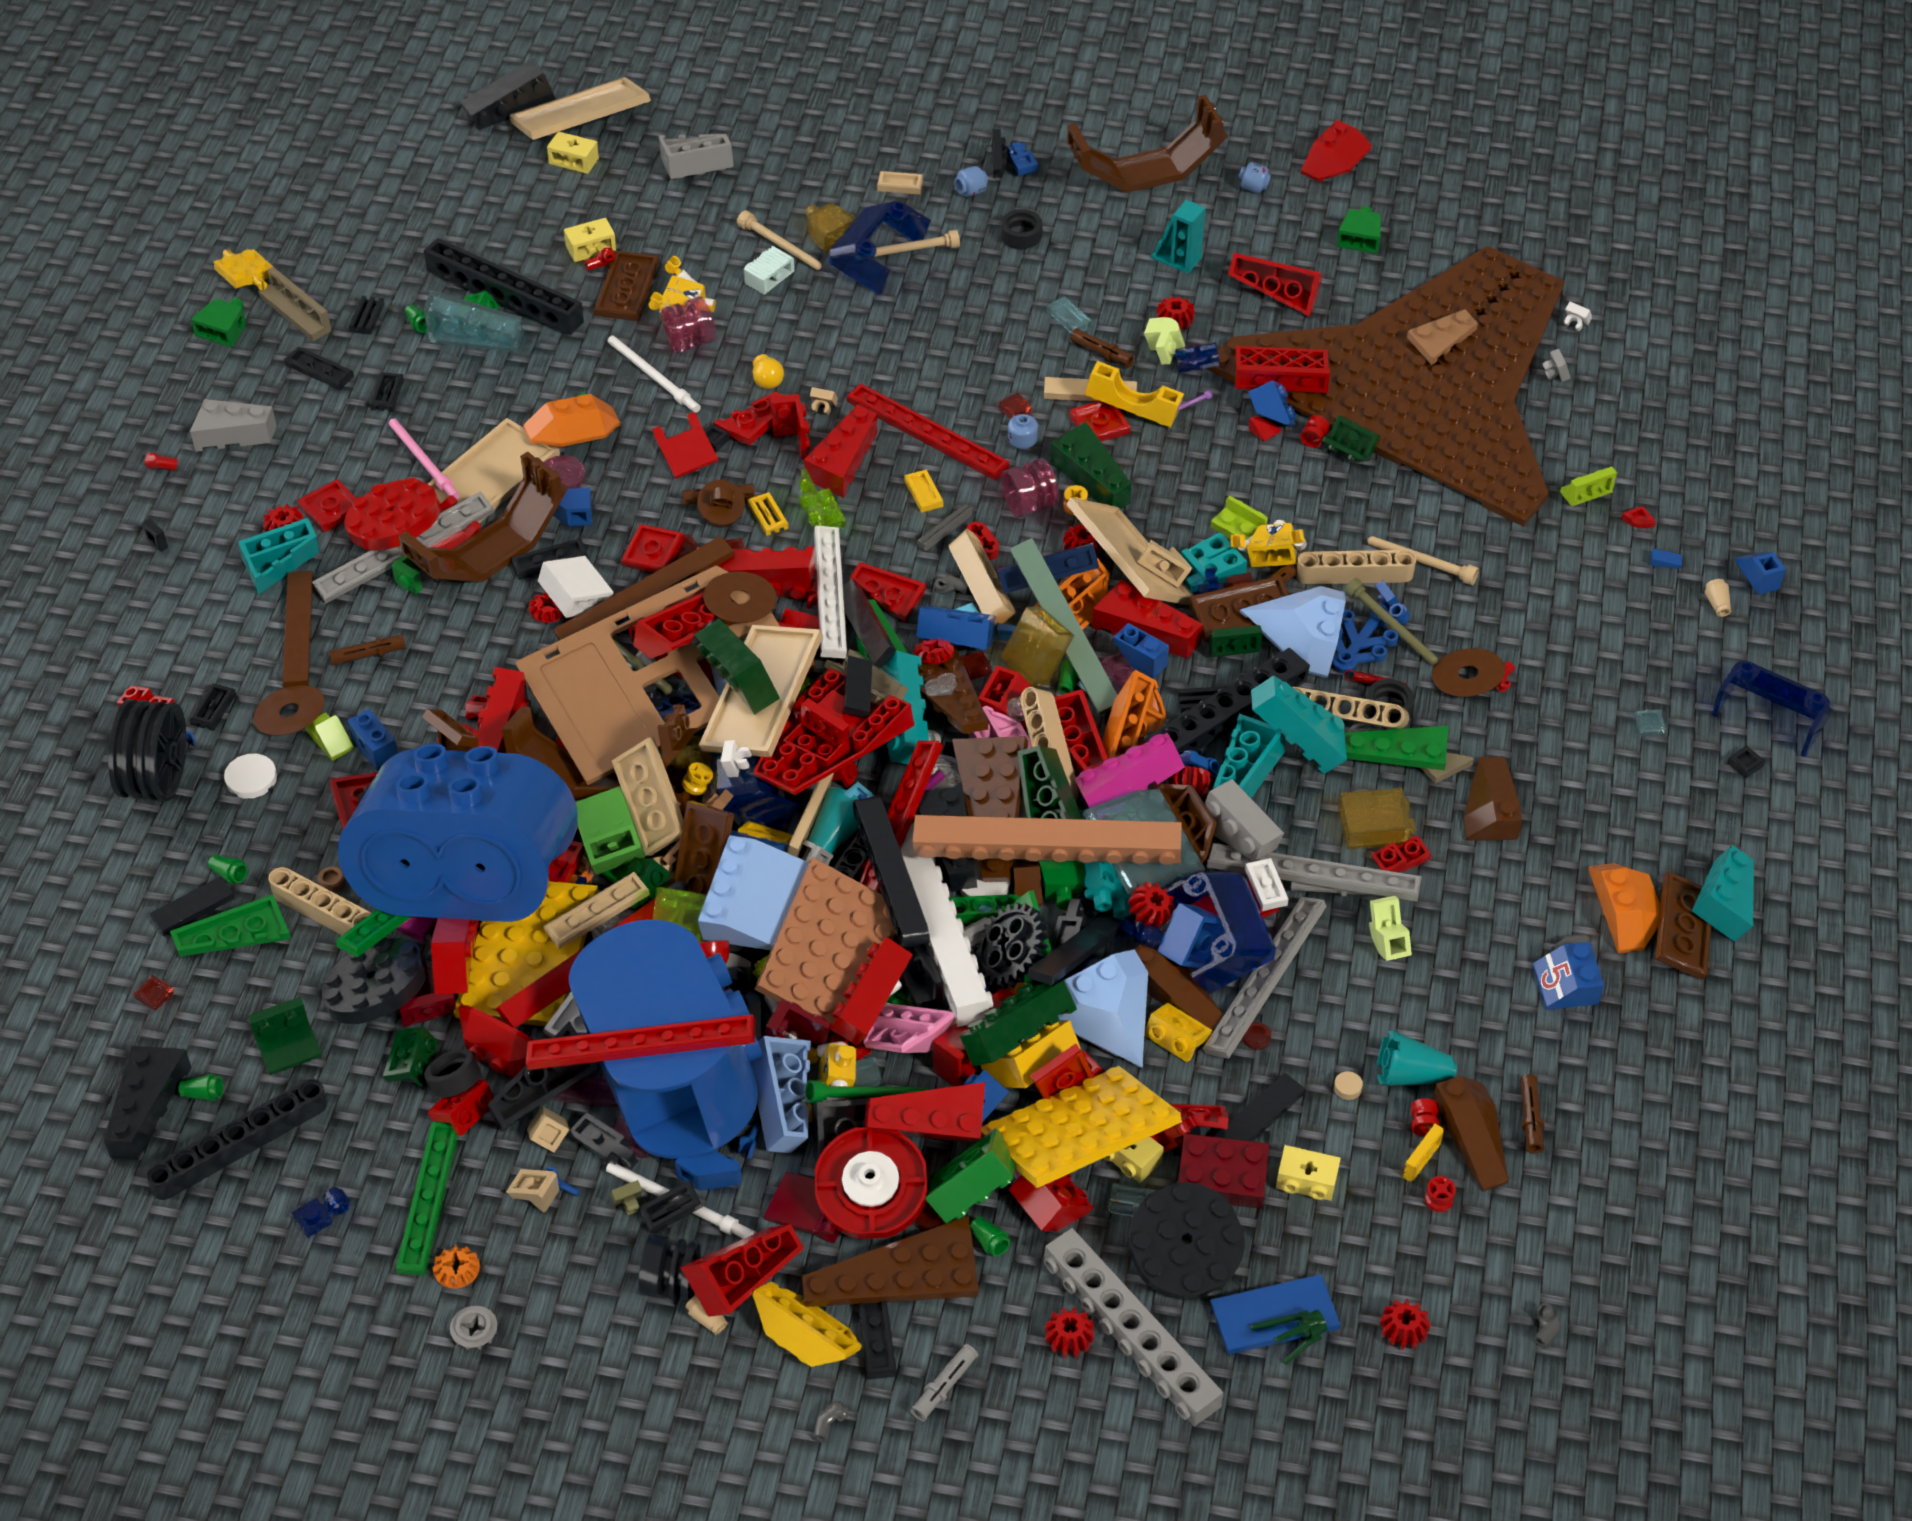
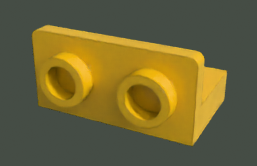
M1166 1003L1151 1013L1144 1036L1185 1062H1188L1192 1059L1195 1048L1210 1038L1212 1030L1173 1005Z

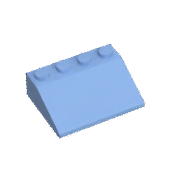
M729 835L698 919L703 940H728L729 944L771 950L809 862L756 839Z

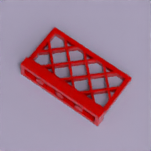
M1236 346L1235 389L1253 390L1274 380L1279 384H1283L1286 391L1328 393L1330 378L1328 350ZM1242 354L1251 355V356L1247 358V357L1243 356ZM1315 357V358H1321V359H1319V360L1316 361V360H1314V359H1312V358ZM1260 360L1263 363L1259 365L1255 361ZM1283 361L1286 364L1282 366L1278 362ZM1306 362L1309 365L1305 367L1301 363Z

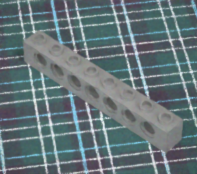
M1073 1228L1045 1246L1044 1264L1052 1274L1056 1273L1065 1289L1070 1294L1077 1296L1081 1301L1083 1309L1089 1315L1093 1314L1096 1317L1102 1330L1107 1335H1112L1115 1338L1120 1350L1126 1356L1133 1358L1142 1375L1152 1379L1161 1396L1171 1400L1182 1419H1188L1195 1427L1222 1407L1224 1394L1222 1390ZM1076 1264L1079 1265V1267L1073 1268L1069 1265ZM1094 1284L1098 1287L1090 1288L1087 1285ZM1106 1305H1115L1116 1308H1108ZM1126 1325H1132V1326H1134L1135 1328H1134V1329H1127V1328H1125L1124 1326H1126ZM1144 1346H1152V1347L1155 1348V1349H1153V1350H1146V1349H1144L1143 1347H1144ZM1163 1367H1171V1368H1173L1174 1370H1173V1371H1165V1370H1163L1162 1368H1163ZM1190 1388L1193 1390V1392L1188 1393L1182 1391L1181 1389Z

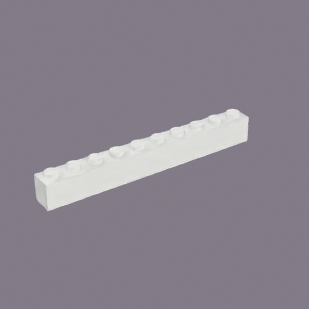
M911 823L900 851L928 925L930 942L926 946L943 980V990L951 1011L955 1016L957 1026L969 1025L977 1020L984 1019V1014L989 1011V1008H993L992 996L989 991L985 992L984 990L986 988L984 976L982 973L977 972L978 963L975 954H970L968 936L963 937L962 921L960 918L956 919L955 917L957 915L954 901H949L948 899L950 897L948 886L946 883L941 882L943 880L942 872L939 865L935 866V857L923 858L921 856H914V823Z

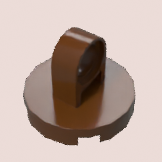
M714 480L707 483L700 490L697 499L698 513L706 520V523L717 528L731 526L732 523L741 518L745 507L744 495L740 488L726 480Z

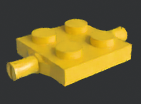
M227 249V251H223L222 259L213 261L214 269L234 288L245 285H256L260 290L267 288V283L264 280L269 278L268 269L273 266L254 249L244 250L239 254H233L231 250Z

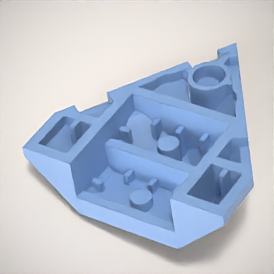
M1319 586L1240 609L1239 612L1245 618L1249 617L1256 625H1261L1262 634L1281 652L1290 647L1310 664L1308 674L1324 678L1328 677L1338 643L1346 602L1345 592Z
M1134 949L1113 954L1066 979L1065 983L1077 1010L1071 1014L1058 1015L1060 1020H1070L1073 1030L1079 1038L1117 1057L1120 1056L1142 1069L1148 971Z

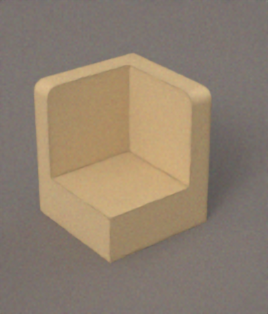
M541 1106L527 1128L530 1140L553 1153L570 1130L566 1119Z

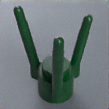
M1306 1309L1298 1314L1250 1325L1251 1330L1300 1320L1297 1322L1298 1327L1274 1338V1342L1278 1343L1299 1333L1304 1338L1309 1336L1306 1341L1283 1359L1284 1364H1288L1311 1344L1321 1340L1320 1334L1328 1330L1326 1321L1318 1309L1310 1313Z

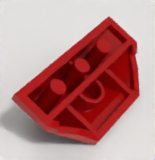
M1336 120L1313 143L1300 174L1320 182L1325 180V178L1348 173L1372 150V145L1364 133L1355 127Z
M464 1004L459 1005L458 1011L466 1049L473 1053L477 1062L481 1061L489 1065L497 1073H504L510 1077H515L526 1066L528 1041H534V1039L475 1007Z

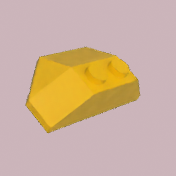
M771 1281L754 1290L753 1298L765 1334L773 1339L778 1346L787 1349L798 1357L802 1363L808 1364L810 1367L844 1360L860 1351L862 1345L857 1341L851 1329L818 1306L805 1307L803 1296L788 1289L779 1288L778 1284Z

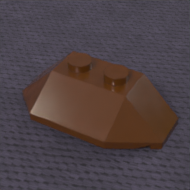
M1153 784L1139 802L1151 821L1182 822L1181 864L1179 865L1186 876L1191 877L1207 858L1217 823L1193 786Z

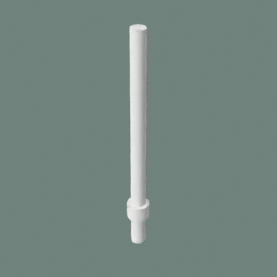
M615 336L609 337L608 343L671 393L679 404L687 406L695 413L700 410L701 406L691 398L687 391L675 386Z
M610 1162L606 1167V1172L629 1183L638 1180L643 1190L657 1197L670 1191L618 1164L613 1165ZM679 1195L678 1197H676V1198H674V1199H672V1200H670V1201H668V1202H670V1203L675 1202V1201H677V1200L683 1198L684 1196ZM704 1206L692 1213L719 1226L720 1231L729 1235L735 1234L744 1239L757 1233L739 1224L737 1219L729 1215L723 1216Z

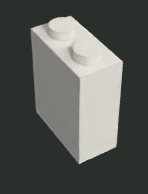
M586 556L546 561L542 564L538 582L566 618L578 616L613 596L612 589Z

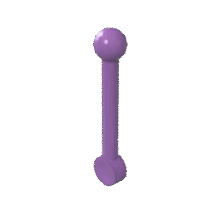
M1205 391L1203 395L1181 404L1179 410L1201 400L1211 399L1212 392Z

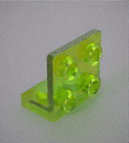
M802 469L801 479L798 480L802 492L799 500L802 509L808 512L810 525L838 527L839 529L846 527V520L830 489L817 491L807 470Z
M657 887L654 895L655 905L652 920H662L678 924L689 930L699 943L704 942L698 919L707 895Z

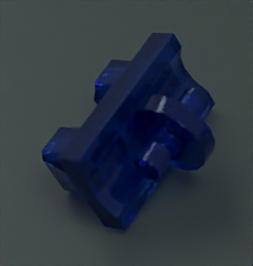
M1216 342L1175 349L1179 372L1197 371L1220 366Z

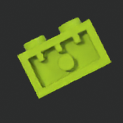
M1609 467L1571 480L1570 485L1561 487L1560 493L1571 506L1613 492L1617 472L1613 467Z
M1229 496L1226 498L1225 508L1211 520L1210 528L1221 532L1229 539H1231L1232 534H1245V539L1247 540L1255 533L1258 526L1267 525L1268 518L1242 501Z

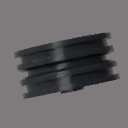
M127 699L120 705L113 721L108 750L110 783L118 797H131L135 799L144 797L148 800L169 801L176 794L184 771L187 746L185 718L181 707L177 703H151L145 700Z

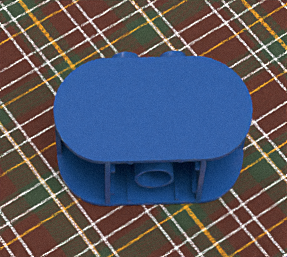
M426 744L417 749L402 751L389 758L382 765L341 833L338 843L339 863L352 889L365 902L388 914L498 922L518 921L530 916L541 905L549 884L548 868L553 859L567 850L576 834L578 825L577 806L570 789L561 777L548 766L531 757L521 754L497 753V750L490 746L475 747L469 751H449L440 744Z
M634 921L603 933L580 952L569 974V985L587 1034L750 1015L739 990L735 992L731 988L725 991L722 990L723 987L732 984V980L721 954L717 953L706 958L697 938L689 930L668 921ZM755 1037V1043L600 1061L599 1064L636 1144L652 1155L674 1159L694 1157L713 1151L731 1141L745 1128L752 1118L758 1102V1086L750 1062L763 1057Z

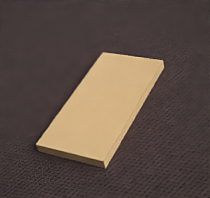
M624 77L509 116L514 126L534 140L650 102L648 92Z
M506 418L441 473L449 477L453 482V487L460 496L457 499V504L481 491L495 510L517 491L523 480L521 455L528 451L534 457L540 458L547 466L560 455V450L557 446L531 443L524 428ZM435 479L428 483V485L435 489L442 504L449 496L437 487Z
M1073 497L1070 498L1066 504L1144 597L1190 606L1189 597L1194 595L1183 582L1177 588L1137 563L1139 556L1149 543L1118 507Z
M752 625L744 644L761 660L780 699L754 715L727 682L699 743L702 751L722 753L724 742L735 740L738 748H749L751 756L772 757L823 638L819 629Z

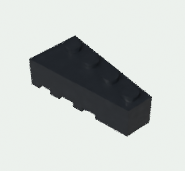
M963 786L924 791L915 815L967 816ZM936 857L951 892L978 888L973 858L950 859L948 857Z

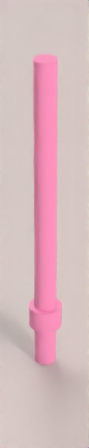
M391 419L389 426L436 480L437 487L442 492H446L448 496L452 495L458 499L460 495L453 487V482L449 477L440 472L397 419Z

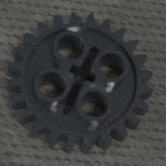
M1017 902L1014 907L1008 904L1006 912L999 909L998 917L996 918L992 915V923L990 925L984 924L986 932L979 933L978 935L982 938V941L975 944L979 948L975 956L979 959L977 961L978 973L983 974L987 983L996 988L1002 987L1007 989L1009 985L1015 988L1017 981L1024 983L1025 975H1028V969L1037 963L1038 958L1042 959L1045 957L1041 951L1049 946L1044 943V940L1050 937L1049 934L1044 932L1049 925L1044 923L1046 918L1040 915V911L1025 903L1021 905Z

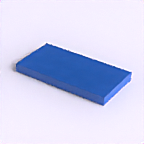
M1322 1274L1210 1300V1306L1227 1355L1304 1338L1299 1333L1281 1342H1274L1275 1337L1298 1327L1297 1322L1300 1320L1251 1330L1250 1325L1298 1314L1306 1309L1309 1313L1316 1309L1321 1312L1328 1328L1325 1332L1340 1328V1322Z

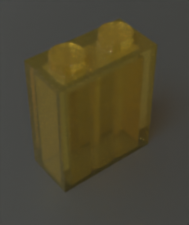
M1026 607L1001 658L1008 663V667L1011 670L1020 673L1031 686L1048 685L1074 634L1043 607Z
M1402 788L1343 792L1340 794L1338 810L1347 849L1383 847L1392 842L1399 845L1409 840L1411 834L1415 833L1414 819L1409 818L1408 814L1410 812L1409 799L1404 798Z

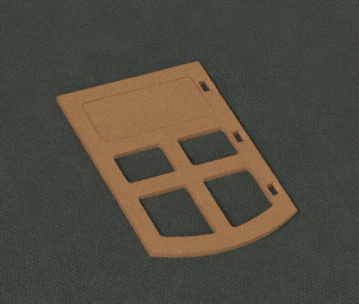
M716 565L515 662L518 670L524 672L528 687L587 785L614 773L615 769L611 760L646 738H654L658 750L661 749L657 727L664 725L665 722L644 691L646 686L675 672L681 673L701 705L700 709L688 714L690 718L689 728H698L697 732L707 727L720 696L698 664V661L704 659L696 649V645L699 644L698 642L667 652L668 655L665 658L638 671H633L614 643L612 636L636 625L637 621L703 593L711 580L729 572ZM698 583L699 587L689 592L685 591V588ZM736 590L731 593L730 599L734 603L744 604L750 600V595L746 591ZM772 612L753 622L735 623L729 626L740 640L747 638L752 625L780 627ZM627 616L629 617V621L618 626L615 622ZM559 650L560 654L546 659V655Z

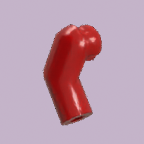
M603 248L594 258L584 260L586 270L590 271L608 265L615 259V252L612 248Z
M1510 661L1504 663V677L1495 687L1499 692H1505L1511 686V681L1508 682L1507 679L1515 671V667Z

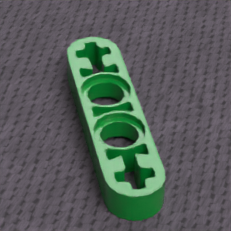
M1007 894L949 897L948 899L949 901H954L955 907L965 909L964 912L957 913L956 919L960 918L962 923H975L985 917L991 919L992 915L997 918V905L1000 906V909L1005 910L1008 904H1013L1020 897ZM984 905L992 908L988 912L978 910L979 907Z

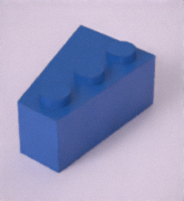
M923 605L919 609L916 637L923 638L922 641H929L931 638L933 640L941 638L942 641H949L954 647H961L963 645L971 647V649L986 650L993 644L996 615Z

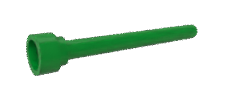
M809 1080L805 1086V1098L808 1103L822 1102L827 1097L876 1098L929 1089L927 1087L827 1086L821 1080Z

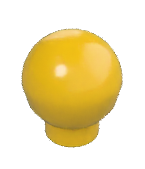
M761 354L754 359L752 373L755 383L763 389H773L779 386L784 378L782 364L765 354Z

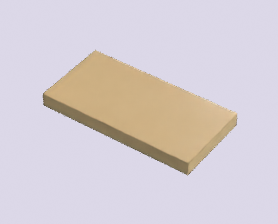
M646 738L611 761L645 855H653L681 838L684 819L655 739Z
M834 773L818 781L789 843L788 854L797 858L801 857L806 846L802 843L805 839L808 840L825 794L831 786Z

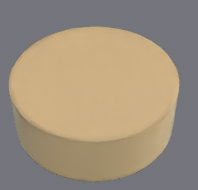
M1342 1072L1335 1079L1334 1091L1342 1099H1356L1362 1091V1079L1356 1073Z

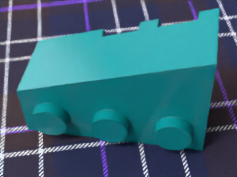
M1186 200L1171 217L1162 238L1159 240L1150 258L1189 274L1202 258L1206 207Z
M1731 845L1714 861L1692 909V912L1734 942L1753 927L1754 860L1734 845Z

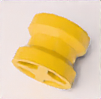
M1078 485L1070 486L1064 492L1065 500L1063 507L1066 513L1074 515V513L1066 504L1071 497L1087 500L1088 498L1087 490Z
M692 763L687 770V774L682 779V786L692 795H702L708 787L707 784L713 778V772L703 763Z

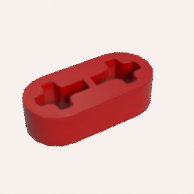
M981 522L968 524L966 529L972 531L977 536L989 560L996 559L999 555V543L988 527Z

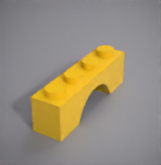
M1097 361L1090 374L1084 395L1110 404L1118 409L1134 413L1139 417L1155 421L1160 425L1172 427L1184 393L1163 385L1151 393L1134 391L1123 382L1118 368Z

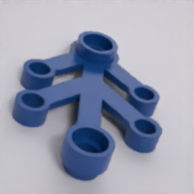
M1379 604L1387 612L1389 611L1385 605ZM1344 610L1341 625L1344 626L1351 645L1346 650L1342 642L1343 629L1340 627L1336 653L1332 660L1338 672L1344 674L1346 670H1353L1359 663L1382 662L1386 659L1387 649L1384 646H1395L1397 644L1398 633L1395 630H1386L1383 636L1369 638L1377 627L1386 625L1372 611H1370L1369 621L1358 634L1354 625V613L1351 610ZM1372 648V652L1357 654L1361 649Z

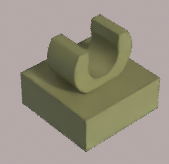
M636 1180L611 1190L610 1198L613 1206L616 1207L623 1204L627 1216L638 1212L639 1205L636 1198L641 1197L642 1194L639 1181Z

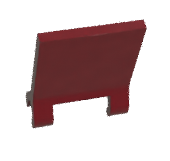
M786 1171L763 1216L764 1220L780 1225L791 1224L794 1229L812 1233L826 1242L835 1244L840 1233L825 1219L818 1207L815 1196V1179Z

